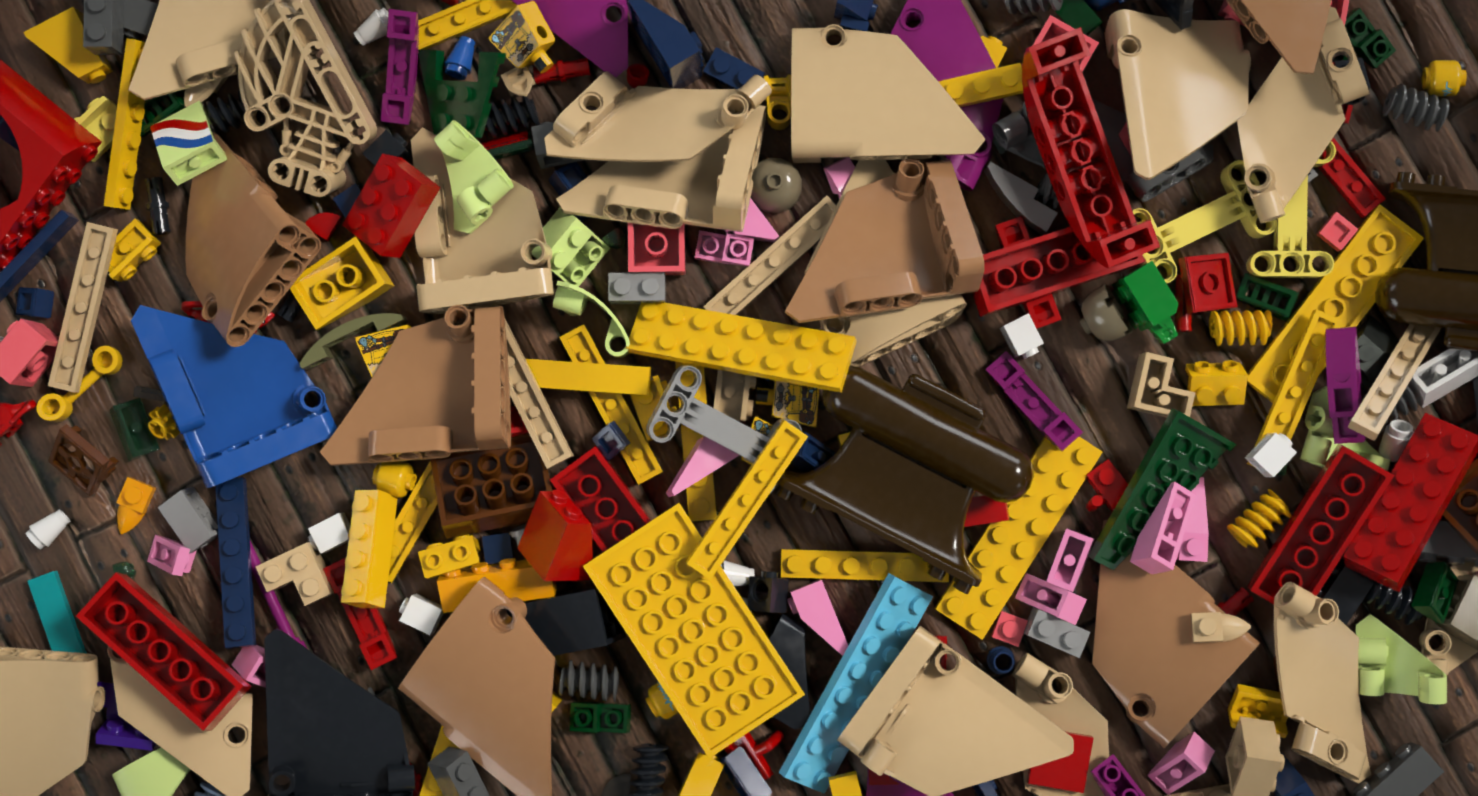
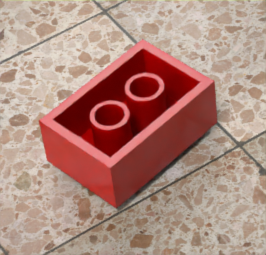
M382 153L342 225L380 256L400 258L441 187L402 157Z

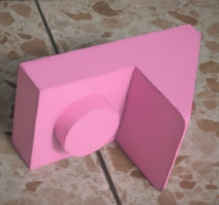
M155 535L147 562L172 575L182 576L183 572L189 573L191 571L196 551L189 554L190 549L185 547L182 542Z

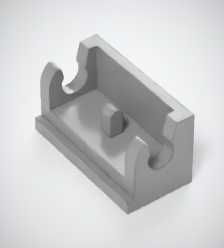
M194 487L180 490L158 507L183 545L190 549L189 554L199 548L202 549L218 537L217 519Z

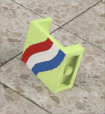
M200 101L150 126L162 167L177 186L227 160L225 152L213 137L207 110Z

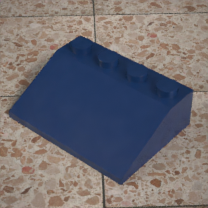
M626 0L631 24L670 88L683 89L701 78L702 67H704L701 55L703 51L701 49L702 43L694 31L689 33L685 25L645 0Z

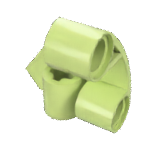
M453 120L435 136L434 141L442 151L448 170L453 197L454 230L471 234L491 216L493 212L491 207L514 186L508 175L484 146L461 124Z
M557 281L556 285L558 287L553 301V308L562 310L570 316H580L584 312L588 300L597 304L612 318L605 340L606 350L615 358H622L628 355L626 346L629 347L630 345L629 337L610 309L586 290L571 283ZM617 337L623 338L626 342L625 348L620 352H614L611 349V342Z
M1327 386L1312 394L1305 417L1308 433L1300 456V460L1322 468L1337 444H1334ZM1366 440L1359 443H1341V445L1388 471L1391 460L1381 456Z
M1372 614L1367 615L1355 624L1356 635L1359 637L1358 679L1360 695L1382 696L1385 693H1397L1418 696L1419 701L1426 704L1447 703V675Z
M159 748L112 774V777L121 796H172L191 769L163 748Z

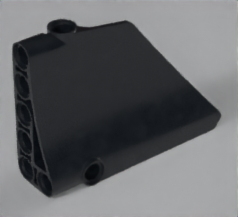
M277 628L267 634L264 639L269 796H413V791H415L414 765H410L400 713L326 663L284 631ZM278 775H286L290 778V781L285 785H279L274 779Z

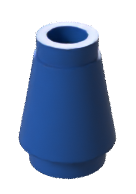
M460 36L444 63L446 67L445 73L450 77L465 80L467 75L471 74L475 46L473 39Z

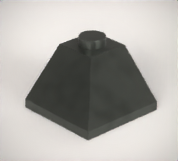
M1372 315L1357 330L1361 381L1369 389L1400 341Z

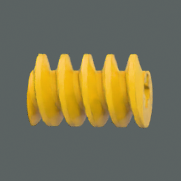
M1238 310L1232 311L1231 314L1228 311H1221L1220 314L1216 311H1211L1209 316V333L1212 338H1215L1217 346H1221L1223 338H1226L1228 346L1233 345L1234 338H1237L1239 346L1244 345L1245 338L1249 339L1251 346L1255 345L1257 338L1260 339L1261 345H1266L1272 331V314L1270 310L1265 311L1264 314L1260 310L1254 311L1253 314L1249 310L1243 311L1242 314Z
M1268 489L1269 495L1262 494L1260 496L1261 503L1255 501L1251 504L1253 511L1250 509L1243 511L1245 518L1238 516L1235 518L1236 525L1229 524L1227 526L1230 534L1245 548L1248 545L1258 548L1259 546L1255 540L1257 537L1264 541L1267 540L1264 530L1266 529L1274 533L1273 522L1282 526L1284 523L1280 517L1281 515L1288 518L1292 517L1285 502L1272 490Z

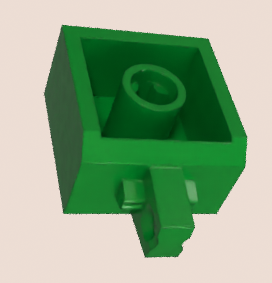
M1153 261L1111 284L1114 288L1112 291L1117 302L1120 305L1124 304L1128 310L1127 318L1134 328H1139L1140 331L1149 329L1161 345L1178 336L1170 317L1177 312L1178 301Z

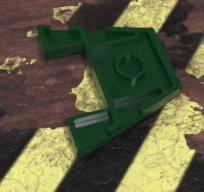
M418 50L434 135H438L454 120L461 124L475 138H482L492 106L489 103L493 87L497 88L500 77L496 75L499 65L505 62L506 53L479 52L478 82L443 80L444 51Z

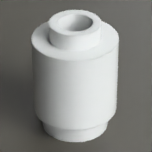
M1397 419L1391 421L1385 428L1379 446L1380 455L1391 460V462H1397L1414 433L1413 426L1404 420Z

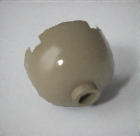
M768 158L760 161L753 171L751 199L759 210L768 214L781 213L790 210L797 203L802 191V179L798 170L789 161L782 158Z
M1106 284L1099 286L1086 296L1081 308L1084 318L1080 320V323L1087 334L1093 333L1098 339L1103 341H1115L1132 333L1129 320H1122L1124 318L1123 308L1117 302L1109 287L1106 288Z

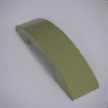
M381 313L348 321L319 339L305 354L300 362V366L302 369L309 371L333 359L329 348L374 326L379 332L399 327L407 323L408 320L401 314Z

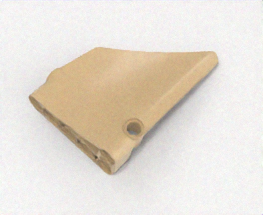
M1127 9L1118 10L1110 15L1105 30L1107 56L1120 72L1134 173L1139 177L1150 180L1191 155L1246 114L1248 110V85L1251 67L1250 52L1247 49L1244 50L1240 24L1235 20H1192L1191 27L1181 30L1168 17L1155 16Z
M919 626L837 739L838 742L861 758L860 761L879 776H882L884 773L894 777L927 796H940L1067 757L1073 754L1074 740L1069 734L922 626ZM944 654H951L955 657L956 666L954 669L946 670L941 666L940 659Z
M0 647V796H39L85 764L88 757L91 724L96 712L101 711L105 703V690L103 687L97 686L99 682L97 655Z

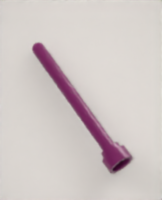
M250 541L252 572L278 628L307 648L304 640L300 641L299 637H295L275 592L266 591L255 567L260 565L261 562Z

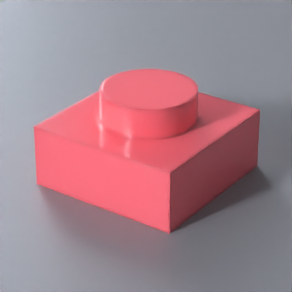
M1335 212L1316 235L1339 252L1357 232L1358 228L1338 212Z
M1001 611L997 617L991 637L1019 647L1028 620Z

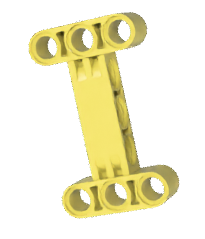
M1332 141L1325 149L1326 158L1324 160L1318 159L1314 167L1323 166L1334 158L1336 148ZM1308 175L1284 208L1286 215L1277 218L1278 223L1274 231L1273 251H1260L1248 258L1246 268L1250 275L1258 278H1319L1328 275L1333 270L1334 259L1329 253L1324 251H1307ZM1257 257L1266 259L1268 264L1266 271L1260 272L1255 268L1254 262ZM1286 257H1291L1296 262V269L1293 272H1288L1283 266ZM1315 257L1321 258L1325 263L1322 272H1317L1312 266Z
M1243 160L1232 162L1221 172L1220 179L1227 193L1226 195L1158 228L1147 210L1142 208L1133 210L1134 216L1139 217L1142 221L1151 220L1160 245L1153 254H1142L1145 262L1140 264V266L1150 261H1153L1156 267L1158 265L1163 266L1167 271V277L1164 279L1167 284L1173 281L1177 275V267L1170 253L1237 220L1241 221L1245 231L1252 238H1263L1275 231L1278 223L1277 219L1265 222V231L1258 229L1256 225L1258 216L1254 205L1249 206L1244 202V194H1249L1244 178L1245 168ZM1232 168L1240 171V181L1232 177ZM1255 173L1252 174L1250 177L1251 184L1261 186Z

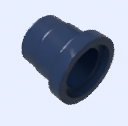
M996 646L988 652L986 662L992 672L1006 674L1013 669L1015 657L1007 647ZM1001 654H1007L1009 657L1008 665L1002 669L997 668L996 658Z

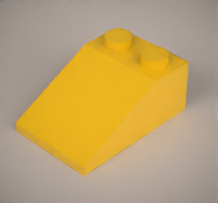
M355 236L304 270L290 290L314 328L319 330L373 301L394 287V284L372 249Z

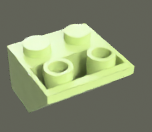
M561 208L555 212L543 227L546 243L550 246L553 253L550 261L552 273L562 281L578 287L610 249L579 219L572 214L563 213ZM540 246L535 247L531 255L539 259L542 249Z

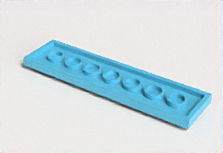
M888 573L779 771L783 777L825 794L830 785L828 777L835 776L849 750L837 741L838 737L910 640L933 596Z

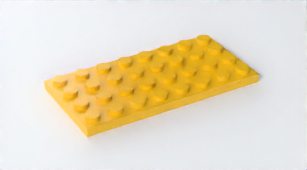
M677 503L583 565V567L708 758H711L803 697L805 693L721 565L710 580L686 564L687 559L702 539V536L681 504Z

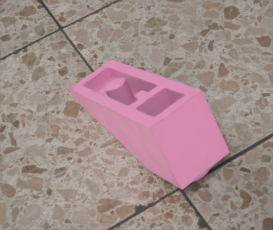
M705 436L700 438L666 491L668 498L677 495L738 457L739 454Z
M1200 477L1199 484L1191 491L1196 494V498L1176 560L1207 562L1209 532L1204 477Z
M1172 482L1137 538L1130 560L1131 563L1150 574L1167 572L1174 569L1196 494L1176 482Z
M822 579L791 590L792 597L788 598L787 601L793 615L799 613L800 618L843 656L848 643Z

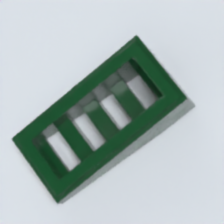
M183 90L145 100V115L149 123L146 124L144 119L142 120L141 137L151 133L150 126L186 108ZM161 101L164 102L167 109L163 108V106L160 103ZM151 107H153L158 115L157 117H155L154 113L150 109Z
M1245 273L1236 293V300L1262 312L1270 310L1273 317L1287 322L1298 299L1299 292ZM1250 283L1255 284L1251 297L1245 296ZM1260 289H1266L1262 300H1256ZM1271 293H1275L1277 295L1273 304H1267ZM1282 297L1286 298L1287 301L1284 308H1278Z

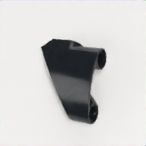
M782 613L771 630L769 640L805 695L772 717L795 730L804 727L811 714L806 672L805 627Z

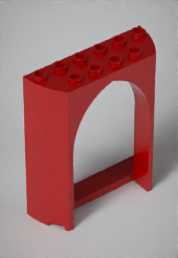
M0 59V115L4 118L16 139L22 161V184L19 197L13 203L0 209L1 272L33 239L36 231L48 222L50 212L65 199V192L69 186L79 180L82 175L81 170L87 162L95 158L98 153L97 148L102 141Z

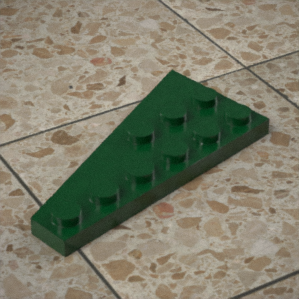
M1172 408L1089 552L1088 557L1114 570L1134 550L1140 532L1172 482H1176L1192 491L1199 484V478L1209 468L1213 470L1218 465L1219 461L1217 459L1226 450L1231 451L1237 444Z

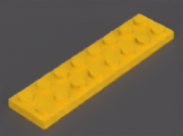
M1381 204L1374 208L1335 258L1334 268L1331 273L1318 280L1247 373V384L1273 403L1312 311L1317 309L1342 320L1339 328L1357 327L1376 302L1375 291L1380 279L1392 269L1402 268L1424 237ZM1325 360L1324 365H1323V367H1322V369H1321V371H1320V374H1321V372H1322V371L1325 369V367H1326V360Z
M665 302L640 304L629 337L630 345L629 347L626 346V349H628V353L842 393L857 341L855 336Z
M1044 437L1030 458L1034 468V478L1030 489L1020 499L1007 503L1009 520L989 523L967 556L969 562L982 573V581L979 587L972 586L970 592L965 594L953 587L955 583L953 578L934 609L983 640L1103 451L1078 437L1061 452Z

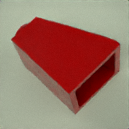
M561 490L540 491L518 545V550L544 581L591 580L583 565L593 559L590 521L583 515L582 510L577 508L565 492Z

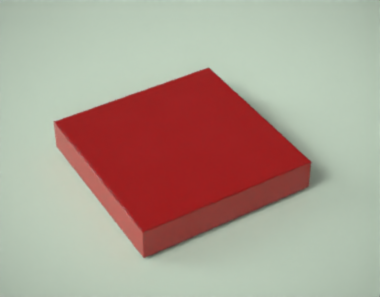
M1229 253L1190 256L1178 259L1187 314L1237 307Z
M1065 731L1074 740L1073 754L1029 768L1027 783L1084 793L1094 738L1090 735Z

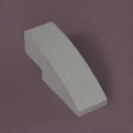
M990 161L984 172L1001 201L1016 217L1022 216L1025 225L1040 235H1044L1055 219L1057 212L1034 199L1039 190L1038 188Z

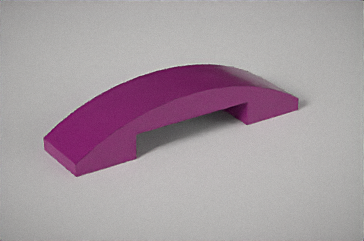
M389 9L387 26L389 51L386 92L382 95L381 121L409 125L418 66V12Z
M1007 351L985 369L1012 403L1061 452L1083 434L1082 430L1064 412L1062 413L1025 374V370Z

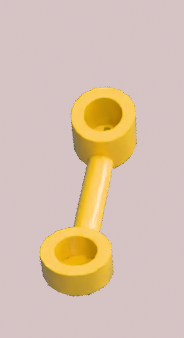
M100 346L97 348L92 357L94 368L82 378L79 393L68 391L64 396L54 393L44 395L37 404L38 415L44 420L53 422L66 420L72 413V403L104 374L113 375L120 370L123 362L120 352L110 346Z

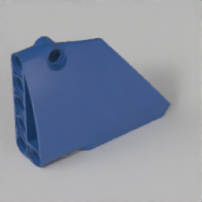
M143 305L138 307L131 319V323L180 434H183L206 488L216 486L330 438L336 431L337 426L326 403L324 392L313 384L285 341L253 334L244 345L232 347L227 344L212 323ZM309 391L314 392L318 397V402L314 407H309L304 402V396Z

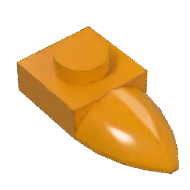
M127 477L116 502L119 504L117 524L120 534L129 532L142 520L156 487L135 478Z

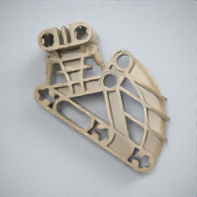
M271 0L262 10L260 8L254 10L256 18L249 29L241 30L244 39L241 52L239 50L234 52L239 65L238 79L241 99L246 111L244 121L246 126L253 131L269 129L283 122L284 130H281L282 145L279 148L283 157L275 159L270 163L268 167L269 177L277 184L289 188L296 185L295 190L304 188V193L316 197L326 196L344 186L346 174L343 169L345 168V162L351 155L350 151L355 144L360 145L374 139L377 134V126L309 0H296L292 3L293 6H289L288 1L290 0ZM298 11H303L304 14L294 17V14H299ZM285 25L290 32L287 49H285L278 36ZM271 48L282 66L279 79H277L268 62ZM318 49H322L324 52L321 58L316 57ZM327 63H331V67L322 69V66L327 65ZM309 69L330 107L301 98ZM331 71L338 76L352 102L353 107L350 113L343 108L329 82ZM268 87L272 93V96L269 95ZM283 97L289 101L290 109L288 112L283 111L280 106V101ZM258 110L265 114L266 121L264 125L257 121L256 113ZM359 115L360 118L350 121L349 118ZM289 118L308 124L305 130L295 132L294 135L300 137L299 142H292ZM364 126L366 131L359 135L357 130ZM333 133L346 137L350 141L347 147L341 150L339 155L333 154V148L340 147V142L333 140Z

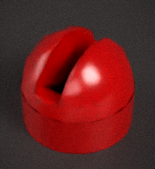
M641 64L630 65L626 74L627 83L633 88L645 86L649 78L647 67Z

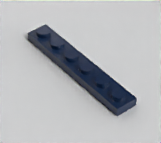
M240 477L215 486L224 643L226 649L256 646L246 479Z

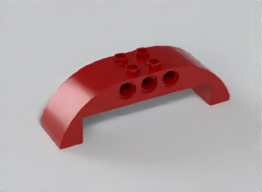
M1080 27L1026 48L1022 64L1023 95L1034 138L1057 200L1069 225L1089 254L1101 265L1110 268L1159 248L1160 245L1151 220L1136 222L1078 62V60L1091 55Z

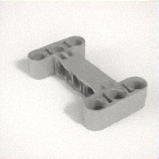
M689 365L680 366L673 373L646 426L648 436L656 442L663 443L671 440L679 424H682L752 462L756 460L782 420L787 421L802 432V428L796 421L783 418L776 421L768 436H765L695 399L694 396L701 385L702 375L696 367ZM686 370H690L694 375V382L690 386H684L680 381L681 374ZM672 396H677L681 400V406L675 412H671L667 408V401ZM659 421H664L668 428L667 433L662 437L655 436L653 432L654 425Z

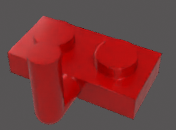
M1107 459L1086 475L1087 481L1098 494L1087 502L1086 508L1088 511L1093 512L1103 504H1106L1111 512H1113L1128 486L1126 480L1112 462Z
M777 730L768 739L757 745L750 732H748L724 749L728 754L734 749L742 747L764 780H766L774 773L763 755L773 750L784 739V734L782 731Z

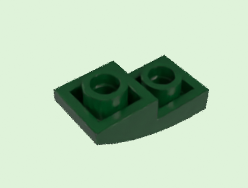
M1064 0L1061 9L1055 11L1065 24L1074 29L1081 27L1083 34L1087 36L1103 23L1084 0Z
M1361 8L1353 9L1346 16L1345 28L1354 51L1373 69L1377 68L1396 51L1381 29L1375 30Z
M571 702L570 731L591 733L630 732L631 704Z

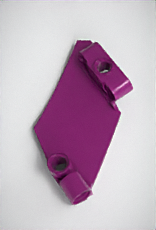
M511 0L517 5L535 1L550 30L604 72L609 71L614 77H617L628 68V6L626 0ZM611 7L618 8L622 14L621 19L617 22H610L606 18L607 9Z
M907 0L891 35H897L937 81L996 68L961 0ZM914 20L921 22L914 28L907 26L909 22ZM1004 98L960 107L986 139L983 145L987 147L982 153L945 155L946 159H950L961 189L973 191L986 163L992 158V142L994 138L992 125L998 121Z

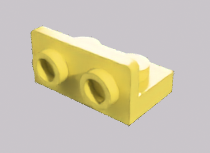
M105 96L94 99L87 106L88 110L84 114L74 118L76 122L102 141L97 148V155L91 160L92 162H96L112 146L117 106Z

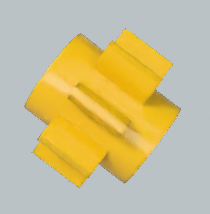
M166 404L161 407L157 406L148 414L152 418L148 422V428L155 437L169 440L171 437L175 438L180 434Z

